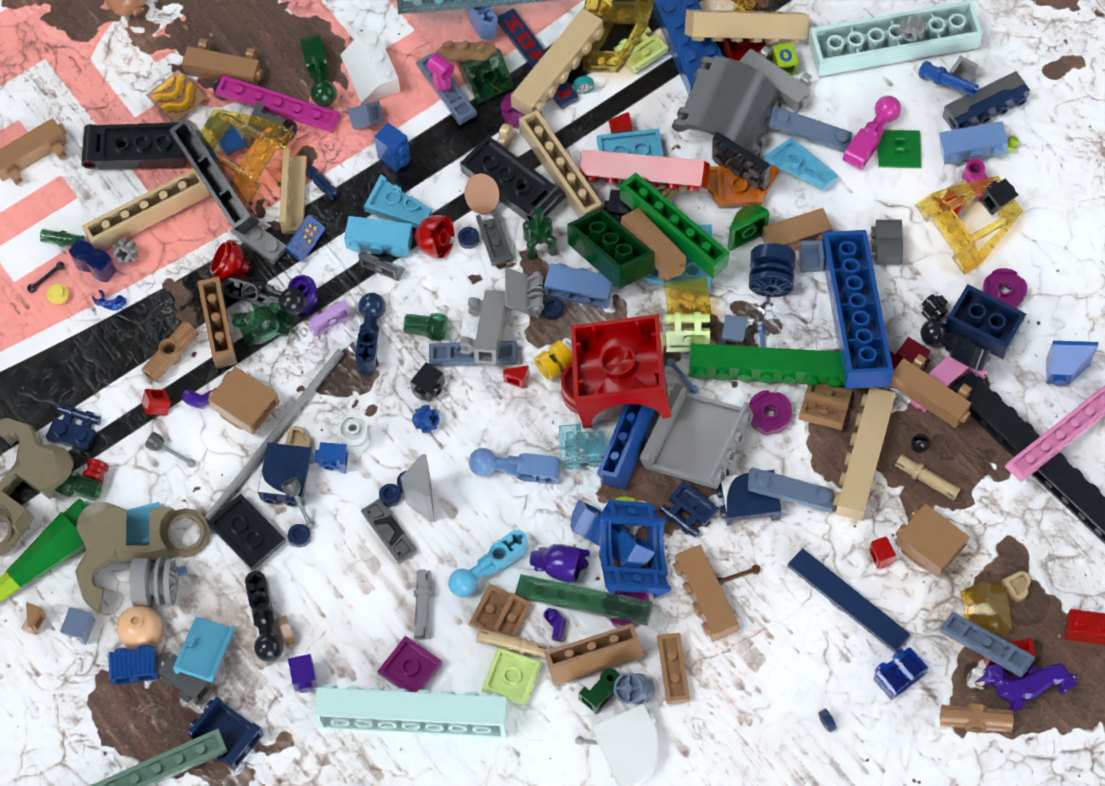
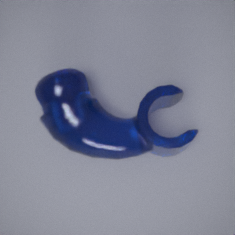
M98 290L101 296L100 299L92 296L93 303L96 306H102L112 311L120 310L127 304L126 299L122 295H118L112 300H106L102 290Z

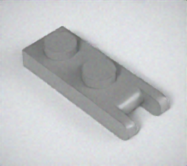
M258 225L244 235L233 228L230 230L234 237L273 265L286 252L284 249L285 244Z

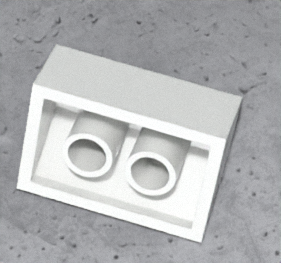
M377 30L358 36L340 54L361 105L400 92L398 76Z

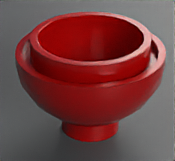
M233 240L223 242L212 259L210 267L212 278L219 277L220 281L223 282L237 275H245L249 268V261L244 260L243 251L238 243Z

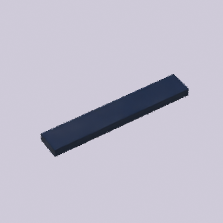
M803 548L788 563L787 567L894 653L910 637L909 632Z

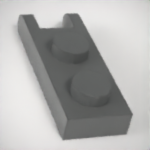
M493 210V218L482 221L480 214L475 215L491 266L512 261V255L497 211Z

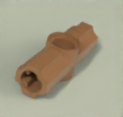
M183 322L169 338L160 342L159 350L141 369L142 373L151 381L157 382L172 365L180 362L182 353L199 335L198 331L188 322ZM169 350H174V352L166 354Z
M969 704L966 707L941 705L939 723L941 727L965 728L966 731L972 733H983L987 730L1012 732L1013 710L989 709L982 704Z

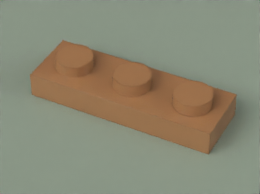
M450 40L444 42L435 51V54L439 53L447 60H485L496 51L494 43H485L484 41L453 42Z
M680 632L657 635L666 704L690 702Z

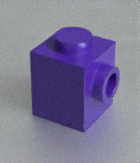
M311 653L288 658L292 685L295 692L307 693L312 691L313 688L318 687Z

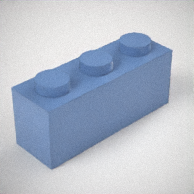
M1003 121L939 132V144L944 165H955L961 161L974 158L980 160L989 156L999 157L1008 151V141Z
M550 263L544 284V295L608 309L614 284L601 273L590 272L585 268H571L562 263Z

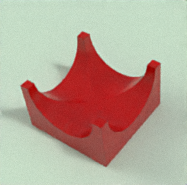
M659 314L571 325L574 402L583 429L592 428V421L599 412L609 407L623 404L648 406L658 411L663 419L672 418L664 366V351L667 350V345Z

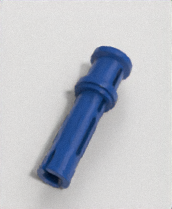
M930 61L923 62L919 69V77L921 79H929L935 85L944 84L972 97L976 96L979 91L974 89V87L979 88L977 83L948 73L945 67H936Z

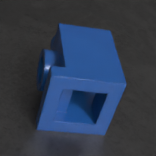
M320 442L319 450H315L314 463H319V466L325 470L333 471L340 469L341 473L346 474L349 456L347 444Z

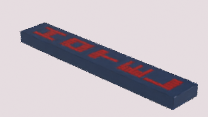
M512 8L497 16V23L529 67L533 69L546 51L515 9ZM567 80L557 87V91L552 97L560 109L579 100V96Z

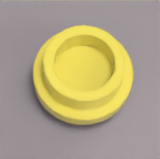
M59 283L53 284L47 290L48 300L57 305L63 304L69 295L67 287Z

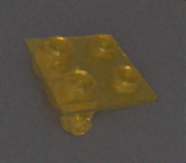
M707 277L664 283L667 314H674V312H681V314L701 312V314H710V321H713Z

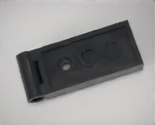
M179 122L111 125L87 124L83 128L81 165L87 169L98 167V170L186 167L187 157L169 131Z
M489 135L460 162L461 172L469 178L476 174H486L492 177L499 188V201L526 221L530 222L532 220L535 208H541L543 217H548L566 198L565 192L560 187L554 185Z

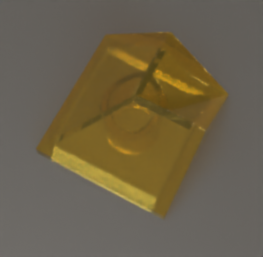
M983 581L960 591L962 613L965 619L993 634L1013 631L1007 588L1005 586Z

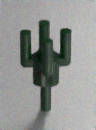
M535 208L532 220L530 222L525 221L522 225L523 239L527 241V258L529 260L536 258L535 247L537 244L546 243L548 244L549 255L555 256L557 254L556 238L553 236L552 219L549 217L544 218L542 209Z

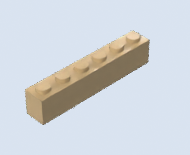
M582 8L512 93L511 107L525 115L535 110H538L540 113L548 98L551 99L555 95L557 87L565 83L570 71L578 67L583 55H587L590 52L595 40H599L604 33L603 20Z
M686 9L685 35L691 36L694 41H704V37H711V41H724V38H730V41L743 42V38H750L749 41L762 42V39H769V42L780 43L781 39H788L787 42L800 43V39L808 40L810 14L802 12Z
M535 110L519 118L520 133L556 186L565 192V199L578 218L602 208L601 201L539 111Z
M192 169L82 225L87 240L97 254L113 246L116 241L119 242L122 237L127 239L209 197L210 194L195 169Z
M871 387L868 394L863 393L860 405L864 407L863 414L858 413L855 426L859 427L858 432L852 433L850 445L854 447L852 453L847 452L844 465L848 466L846 473L842 472L839 485L843 486L841 493L836 492L833 505L837 506V515L860 521L863 519L896 396L894 392Z

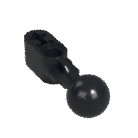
M246 275L228 278L223 283V290L229 297L246 302L257 301L268 305L276 303L288 315L300 314L307 304L304 292L295 287L287 288L281 292L276 290L274 286L268 285L264 280Z
M939 319L926 321L920 330L921 339L926 345L931 347L944 345L951 358L967 367L983 371L991 350L990 348L967 336L956 333L949 334L948 327Z
M252 571L247 574L245 585L254 626L259 630V637L254 643V652L260 660L273 662L282 655L284 644L282 639L273 633V605L265 575L260 571ZM256 583H258L260 589L258 592L255 589ZM259 603H266L264 607L256 608Z

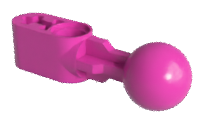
M886 95L877 100L874 106L875 118L873 121L868 122L864 129L861 128L845 151L842 161L859 170H863L880 143L881 136L884 133L883 127L886 122L895 121L900 116L901 104L893 96Z

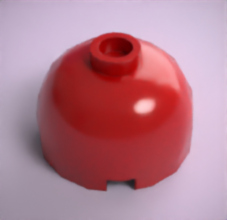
M442 215L426 217L415 231V239L419 250L432 258H445L449 255L453 244L449 243L451 237L455 235L452 220Z

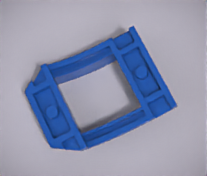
M608 500L600 515V561L605 587L611 596L614 591L652 593L655 599L671 591V586L668 585L666 578L668 572L664 553L665 519L660 518L656 514L657 509L651 503ZM611 524L647 526V544L655 552L648 561V569L614 567L611 548Z

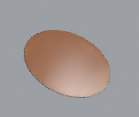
M476 174L466 183L464 191L465 200L474 212L487 214L493 211L498 204L499 188L494 179L489 175Z

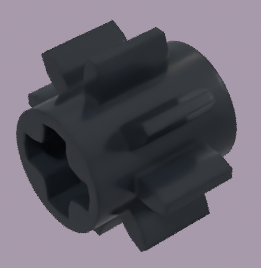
M932 294L922 302L923 311L921 313L927 320H940L948 313L947 304L949 302L943 295L935 296Z

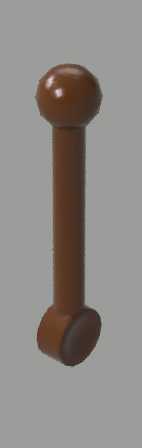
M753 565L749 570L724 578L717 577V580L721 586L724 582L751 573L757 575L760 573V566Z

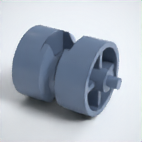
M623 673L614 683L616 698L625 704H645L652 699L655 692L653 680L648 675L642 673Z

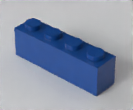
M625 404L597 471L598 476L606 486L626 489L657 411L644 405Z

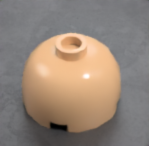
M135 605L121 613L117 620L116 632L123 646L132 650L137 649L140 645H150L151 647L158 645L163 637L164 626L155 610L148 606Z

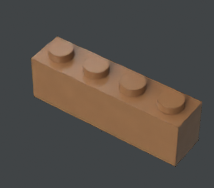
M219 277L197 281L215 367L217 369L236 365L238 363Z
M701 544L675 554L673 568L676 575H681L684 581L682 587L687 596L690 595L694 602L691 605L695 615H700L703 621L701 627L705 636H710L712 642L738 632V621Z
M633 623L544 651L554 686L643 658L640 640Z

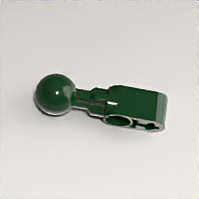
M320 33L301 37L300 43L307 72H309L310 78L314 79L315 82L310 92L311 99L316 105L322 107L330 106L337 98V89L326 78L328 75V65Z

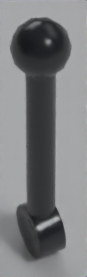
M62 261L57 262L56 267L36 283L29 284L27 290L30 293H34L36 287L57 270H62L65 266Z

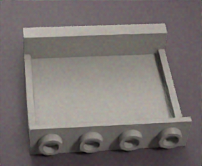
M675 383L669 396L672 418L663 419L660 414L640 456V460L645 469L718 489L720 482H723L726 477V469L729 463L734 460L738 444L743 440L745 428L752 421L753 413L748 402H744L742 407L687 393L683 385Z

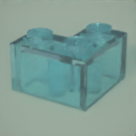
M581 424L558 426L562 468L574 470L581 466L592 468L600 466L606 452L603 431L582 433Z

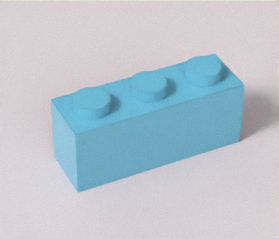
M349 216L344 242L346 249L354 252L369 251L373 254L385 253L395 257L409 256L414 235L413 227L409 223Z

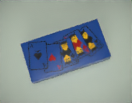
M306 216L284 249L299 262H302L325 230V227L312 216Z

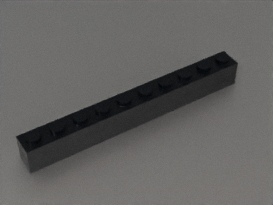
M973 372L953 387L952 390L958 393L964 383L972 388L969 392L970 395L966 399L971 402L969 412H971L970 417L1013 458L1040 437L1029 422L1021 419L1013 407L1005 404L1001 396L988 388L985 381ZM1057 453L1031 475L1105 544V497L1095 484L1089 483L1084 478L1083 473L1078 468L1072 467L1067 462L1066 457L1062 453Z

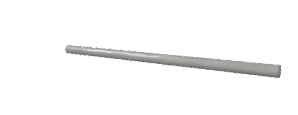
M341 349L335 351L204 516L207 522L221 511L263 458L267 443H275L345 353Z

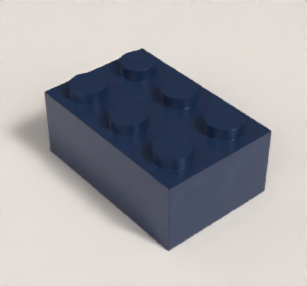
M967 284L948 315L945 324L948 327V332L972 338L990 348L991 354L1004 359L1022 328L1027 313Z

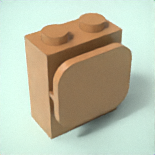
M236 366L224 375L221 384L210 392L208 398L211 409L219 413L222 419L240 430L247 431L251 435L256 433L280 403L277 392Z
M925 503L921 509L917 507L909 517L911 521L907 525L902 524L896 531L895 545L900 548L902 554L920 568L931 571L939 578L965 548L969 536Z

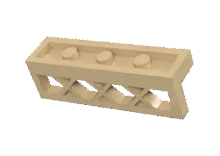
M283 147L279 217L282 234H294L305 218V171L307 169V157L291 156L290 147Z

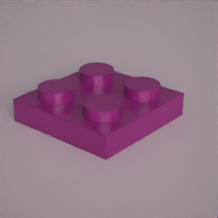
M405 635L377 673L396 688L406 689L408 692H417L426 687L443 665V662Z

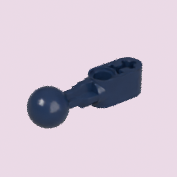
M373 292L363 295L358 303V309L364 317V323L360 325L355 357L356 369L362 375H370L376 369L379 336L377 319L386 310L384 298Z

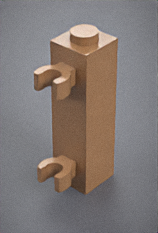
M203 38L199 39L198 48L187 47L181 63L185 75L214 81L221 80L222 76L225 75L257 86L258 81H261L263 77V69H261L255 54L256 49L247 47L245 57L209 51L208 39Z
M51 118L0 148V179L2 182L11 177L16 186L24 182L19 172L52 152H55L59 160L66 157L67 154L64 152L63 146L67 144L65 138L67 132L61 123L57 124Z
M639 208L621 217V224L655 252L654 267L659 271L658 277L663 283L675 276H680L685 271L687 257Z
M921 354L916 357L913 363L903 358L893 371L891 386L954 428L960 422L964 424L971 414L969 412L971 402L966 399L970 395L969 392L972 388L964 383L958 393L922 371L927 358Z

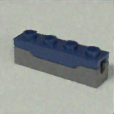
M1015 71L978 89L979 91L974 97L965 95L945 105L942 117L952 130L972 127L980 123L985 124L991 118L997 115L1001 116L1008 112L1009 109L1025 104L1030 89L1018 72Z

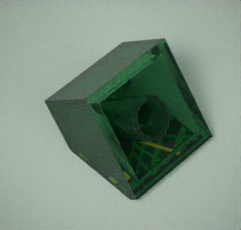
M498 48L485 60H461L456 63L463 82L477 104L515 88L501 50Z

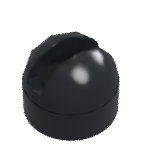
M922 433L915 435L911 441V448L917 453H924L929 447V438Z

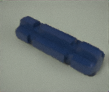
M310 166L306 169V176L313 180V183L323 193H326L329 199L333 200L338 196V189L334 185L331 186V182L322 173H318L319 170L315 166Z

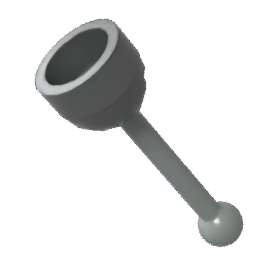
M152 432L145 443L146 448L152 451L163 449L186 462L190 468L196 465L194 459H188L165 446V441L160 434Z
M291 478L283 482L281 487L287 496H294L304 516L306 526L309 529H313L315 524L310 520L298 496L301 490L298 478Z

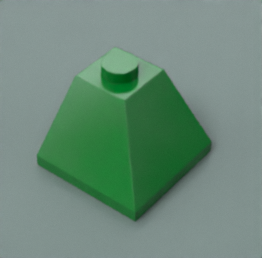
M755 203L751 206L742 207L736 213L729 228V251L762 236V229L769 222L770 212L768 209Z

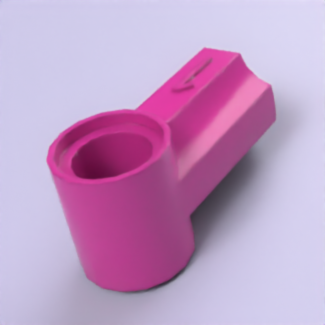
M439 53L432 55L426 67L432 72L434 88L437 91H447L451 87V75L455 67Z
M974 158L967 162L961 177L962 180L965 179L978 202L981 203L979 198L987 191L986 187L991 182L984 172V163Z

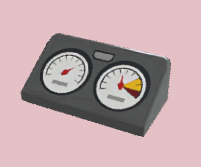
M359 253L358 255L361 267L399 281L405 270L402 266L370 253Z

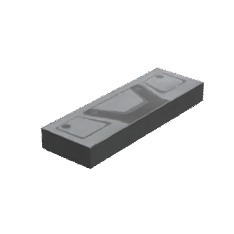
M380 498L361 510V514L398 564H401L417 553L414 544Z

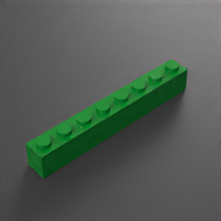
M691 343L689 377L710 378L721 381L739 380L742 382L761 381L763 383H799L811 386L819 383L827 384L830 387L845 386L839 351Z

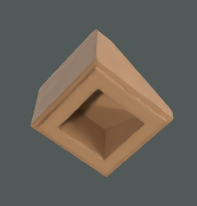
M27 602V618L21 629L36 635L46 618V614L41 607Z

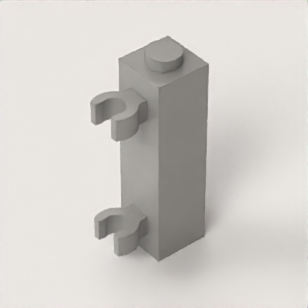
M764 46L759 54L750 49L741 58L740 62L764 74L774 84L783 105L795 113H798L801 108H806L811 101V88L809 86L812 84L810 80L813 76L805 72L800 80L776 66L769 61L772 57L770 55L772 49L768 46Z
M485 290L483 300L476 297H470L468 300V313L472 315L480 313L476 339L467 336L461 337V353L470 354L474 352L475 363L497 365L507 312L505 291Z

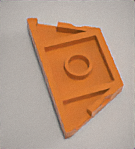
M770 165L769 186L763 191L752 187L744 178L736 177L724 166H710L707 190L718 207H744L755 203L761 206L779 172V168Z

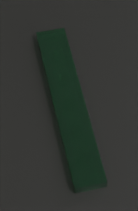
M520 574L515 591L516 595L528 601L648 626L653 608L652 601L614 593L611 596L609 592Z

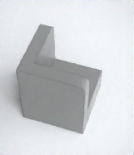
M960 55L949 73L973 82L976 77L978 64Z

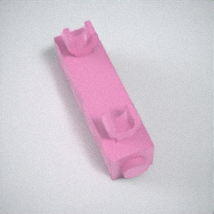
M948 356L928 375L952 389L971 372L984 380L987 370L985 368L983 371L972 369ZM910 399L911 404L915 408H920L924 413L927 411V409Z

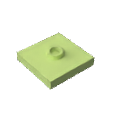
M498 647L483 684L482 692L501 694L508 701L526 706L542 662Z

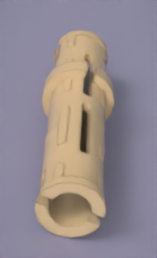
M901 454L895 464V467L911 475L912 479L922 481L953 501L961 488L926 469L922 463L918 464Z
M479 628L476 642L512 650L520 655L526 654L544 659V651H547L546 644L529 641L526 637H522V639L482 628Z

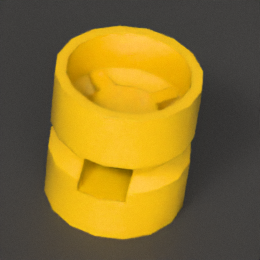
M558 340L548 347V352L543 351L536 356L534 362L541 374L551 381L561 374V369L564 370L572 362V352L565 343Z

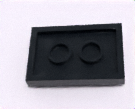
M717 131L712 137V159L719 166L728 168L736 177L744 178L752 187L765 191L769 186L770 164Z
M239 494L207 522L209 528L251 571L257 568L286 542V539L242 494Z

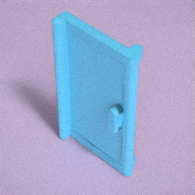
M159 501L127 510V545H149L150 509L161 508Z
M195 617L173 666L174 672L176 674L182 672L213 683L234 634L235 626L227 627Z

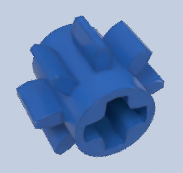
M424 405L421 408L415 409L412 417L415 429H421L422 433H429L431 430L437 429L436 425L440 421L436 409L430 410V405Z

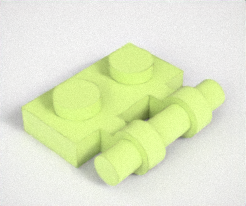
M645 27L642 30L638 29L632 37L623 39L614 48L617 55L626 52L623 54V60L635 73L668 52V46L656 33L648 37L652 33L649 27ZM637 42H640L639 45H637V46H635V47L633 46V45L636 44Z
M674 312V314L665 315L666 323H674V328H666V352H690L691 343L710 344V328H701V323H710V314H701V312L681 314V312ZM681 323H694V328H681Z

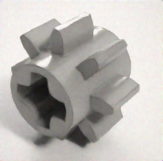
M909 15L907 19L902 18L898 31L902 32L901 35L905 40L915 41L917 37H923L926 24H923L921 17Z
M122 237L119 242L116 241L113 244V248L116 250L112 253V256H115L118 263L125 262L129 265L132 260L135 261L139 257L136 252L140 247L136 245L134 239L126 240L125 237Z

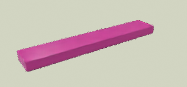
M225 75L222 76L215 91L216 96L253 108L256 102L262 103L265 106L266 112L333 133L340 118V112Z

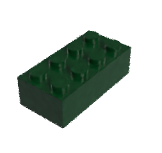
M603 208L567 224V244L618 289L654 273L655 252Z

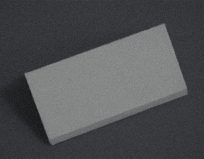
M421 454L401 477L404 497L409 507L429 522H435L427 455Z

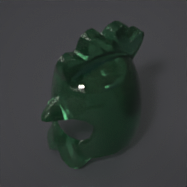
M252 303L254 311L233 314L232 325L239 327L242 336L249 345L262 344L271 340L276 335L282 337L289 335L290 331L288 328L291 327L292 321L286 318L288 314L279 309L276 303H272L269 306H258Z

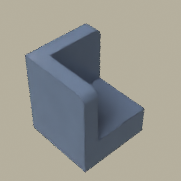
M379 101L348 109L353 129L371 126L384 121Z
M822 240L800 242L799 261L801 273L823 271L825 258Z
M726 314L721 345H726V340L743 343L747 318Z
M69 607L60 632L64 635L78 638L81 644L86 645L96 620L91 612Z

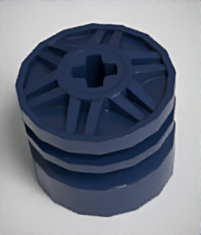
M777 243L761 244L754 247L750 253L749 289L753 293L764 297H781L790 294L794 290L795 273L793 271L795 270L796 257L794 250L786 245Z

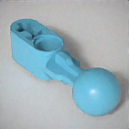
M513 530L493 544L489 552L478 559L477 565L470 570L460 568L453 571L448 579V587L451 593L461 598L468 597L475 592L477 581L483 576H490L496 571H502L523 557L528 550L527 535L521 530ZM497 554H502L505 556L503 559L494 558V556Z

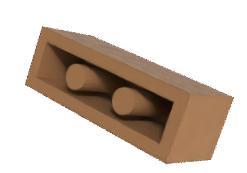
M820 208L764 226L762 229V239L764 244L777 243L786 245L794 251H799L800 242L822 240L823 232H832L833 228L824 208Z

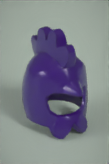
M552 544L548 548L539 547L538 550L532 551L529 563L531 566H534L535 571H545L553 579L565 583H575L581 570L587 569L589 566L585 557L590 555V551L570 545Z

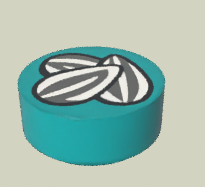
M588 76L579 77L573 83L574 90L578 94H587L595 89L594 79Z

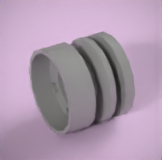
M158 557L154 568L150 558L132 559L129 584L133 606H149L153 596L158 606H162L164 600L167 606L175 604L179 577L173 557H167L165 563L162 557Z

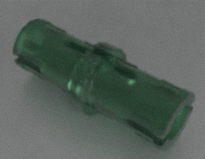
M44 228L40 232V242L58 244L59 247L71 246L83 249L85 245V240H82L85 239L84 235L67 233L65 230L59 232Z

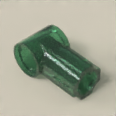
M431 313L429 316L406 314L403 332L405 334L423 335L434 341H443L446 336L449 318L442 313Z
M72 470L71 475L66 481L54 490L64 496L72 497L75 495L96 502L102 493L103 484L100 481L81 476L80 473Z

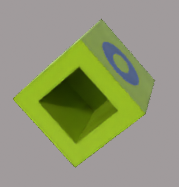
M793 42L779 43L772 46L771 59L773 64L790 75H796L799 62Z

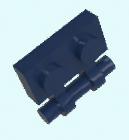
M59 405L57 413L63 414L64 417L62 420L54 417L45 436L46 439L88 453L97 434L90 426L91 424L100 425L102 418L88 410L86 412L77 410L75 406ZM73 418L83 420L81 425L72 423Z
M683 481L669 497V501L674 506L670 509L664 504L659 512L665 515L667 521L670 523L673 521L681 527V531L686 535L689 533L696 538L700 530L694 527V525L698 522L705 527L719 511V507ZM681 510L690 516L687 521L678 515Z

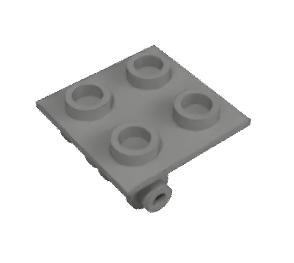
M505 267V306L540 319V313L544 309V294L542 293L544 291L542 287L544 277L541 275V272L536 271L533 272L532 276Z

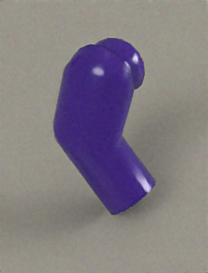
M185 390L182 398L187 405L201 408L209 404L208 398L212 390L202 395L192 390Z
M547 608L543 616L553 628L551 640L562 642L566 621L556 609Z

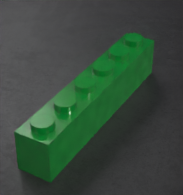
M635 172L620 185V199L632 210L639 208L683 254L712 279L728 266L730 252Z

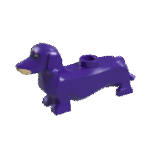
M1057 663L1039 670L1037 666L1027 669L1024 676L1012 678L1000 665L990 664L983 670V676L974 683L977 687L993 685L1000 699L1009 702V710L1015 712L1026 706L1025 701L1036 698L1051 686L1060 685L1058 689L1060 694L1077 686L1074 680L1078 678V675L1070 674L1063 664Z

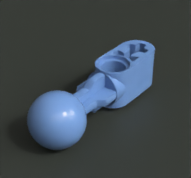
M459 0L465 2L464 7L470 15V24L478 36L484 40L494 39L497 33L498 18L488 2L485 0Z
M478 448L470 454L468 464L470 470L478 476H488L494 470L504 471L507 475L516 476L517 479L525 482L557 484L561 460L555 456L522 453L519 456L509 455L507 458L496 457L494 452L488 448Z

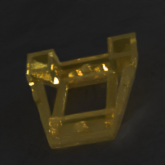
M585 0L583 9L601 18L606 23L603 27L604 33L602 37L595 41L587 55H583L582 70L584 72L618 73L627 63L646 30L655 0ZM614 24H635L621 51H600Z
M220 109L213 110L200 130L223 166L236 172L233 181L249 204L261 187L256 181L278 148L283 150V147L288 145L295 134L276 121ZM246 123L265 128V130L260 132ZM229 125L256 139L240 165L214 151Z
M999 176L946 188L930 194L915 204L925 221L929 222L931 220L953 250L952 259L964 275L984 262L1023 212V209L1014 199L1008 206L997 212L1000 216L998 220L971 235L953 211L954 208L981 193L984 194L987 191L986 187L996 180L998 183L1002 181ZM964 193L949 202L944 201V199ZM999 229L978 251L975 242Z

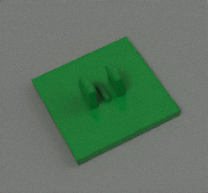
M884 130L878 145V168H921L920 130Z

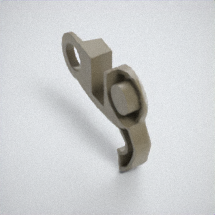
M10 418L0 420V436L10 446L19 441L15 464L0 480V521L7 522L8 533L0 542V556L7 554L16 546L20 537H23L35 518L26 508L9 497L21 481H24L50 500L54 497L50 491L67 480L71 475L74 465L71 454L63 447L43 444L39 432L32 425Z
M94 502L85 507L78 517L77 530L86 546V552L75 571L84 602L96 613L101 612L105 589L95 585V576L116 562L132 563L133 558H150L151 562H155L158 557H162L163 560H166L167 557L175 558L178 556L186 558L201 552L207 545L210 536L209 526L205 517L198 511L188 508L175 510L172 507L150 509L149 545H127V509L107 502ZM181 519H191L200 527V537L191 546H180L172 539V527Z

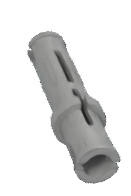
M420 569L416 571L417 582L416 590H414V596L416 597L414 638L426 640L429 637L430 597H432V591L430 590L431 571L427 570L426 573V569Z

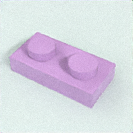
M346 300L333 303L328 310L314 315L308 321L310 332L314 337L319 336L351 316L350 306Z

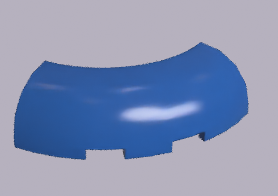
M578 500L571 517V531L599 546V522L602 511L584 501ZM611 524L612 557L622 567L639 568L652 558L655 553L654 550L642 538L637 540V537L630 533V528L623 524Z

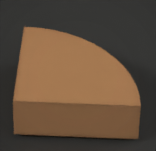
M287 616L279 617L278 622L286 645L295 644Z

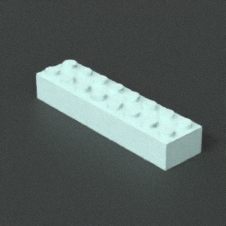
M968 0L810 28L808 43L819 77L980 48L983 32L973 1ZM909 15L921 17L923 24H926L923 37H917L915 41L905 40L901 35L902 32L898 31L902 18L907 19Z
M324 685L323 688L317 687L314 716L319 729L506 738L508 706L506 697H502L501 694L491 693L488 696H479L475 692L457 695L452 691H442L441 694L432 693L429 690L408 692L406 689L397 688L394 691H384L383 688L379 687L361 690L357 686H348L347 689H341L334 685Z

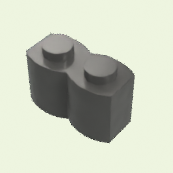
M876 220L875 226H871V239H875V245L871 247V257L875 258L876 264L902 265V220Z

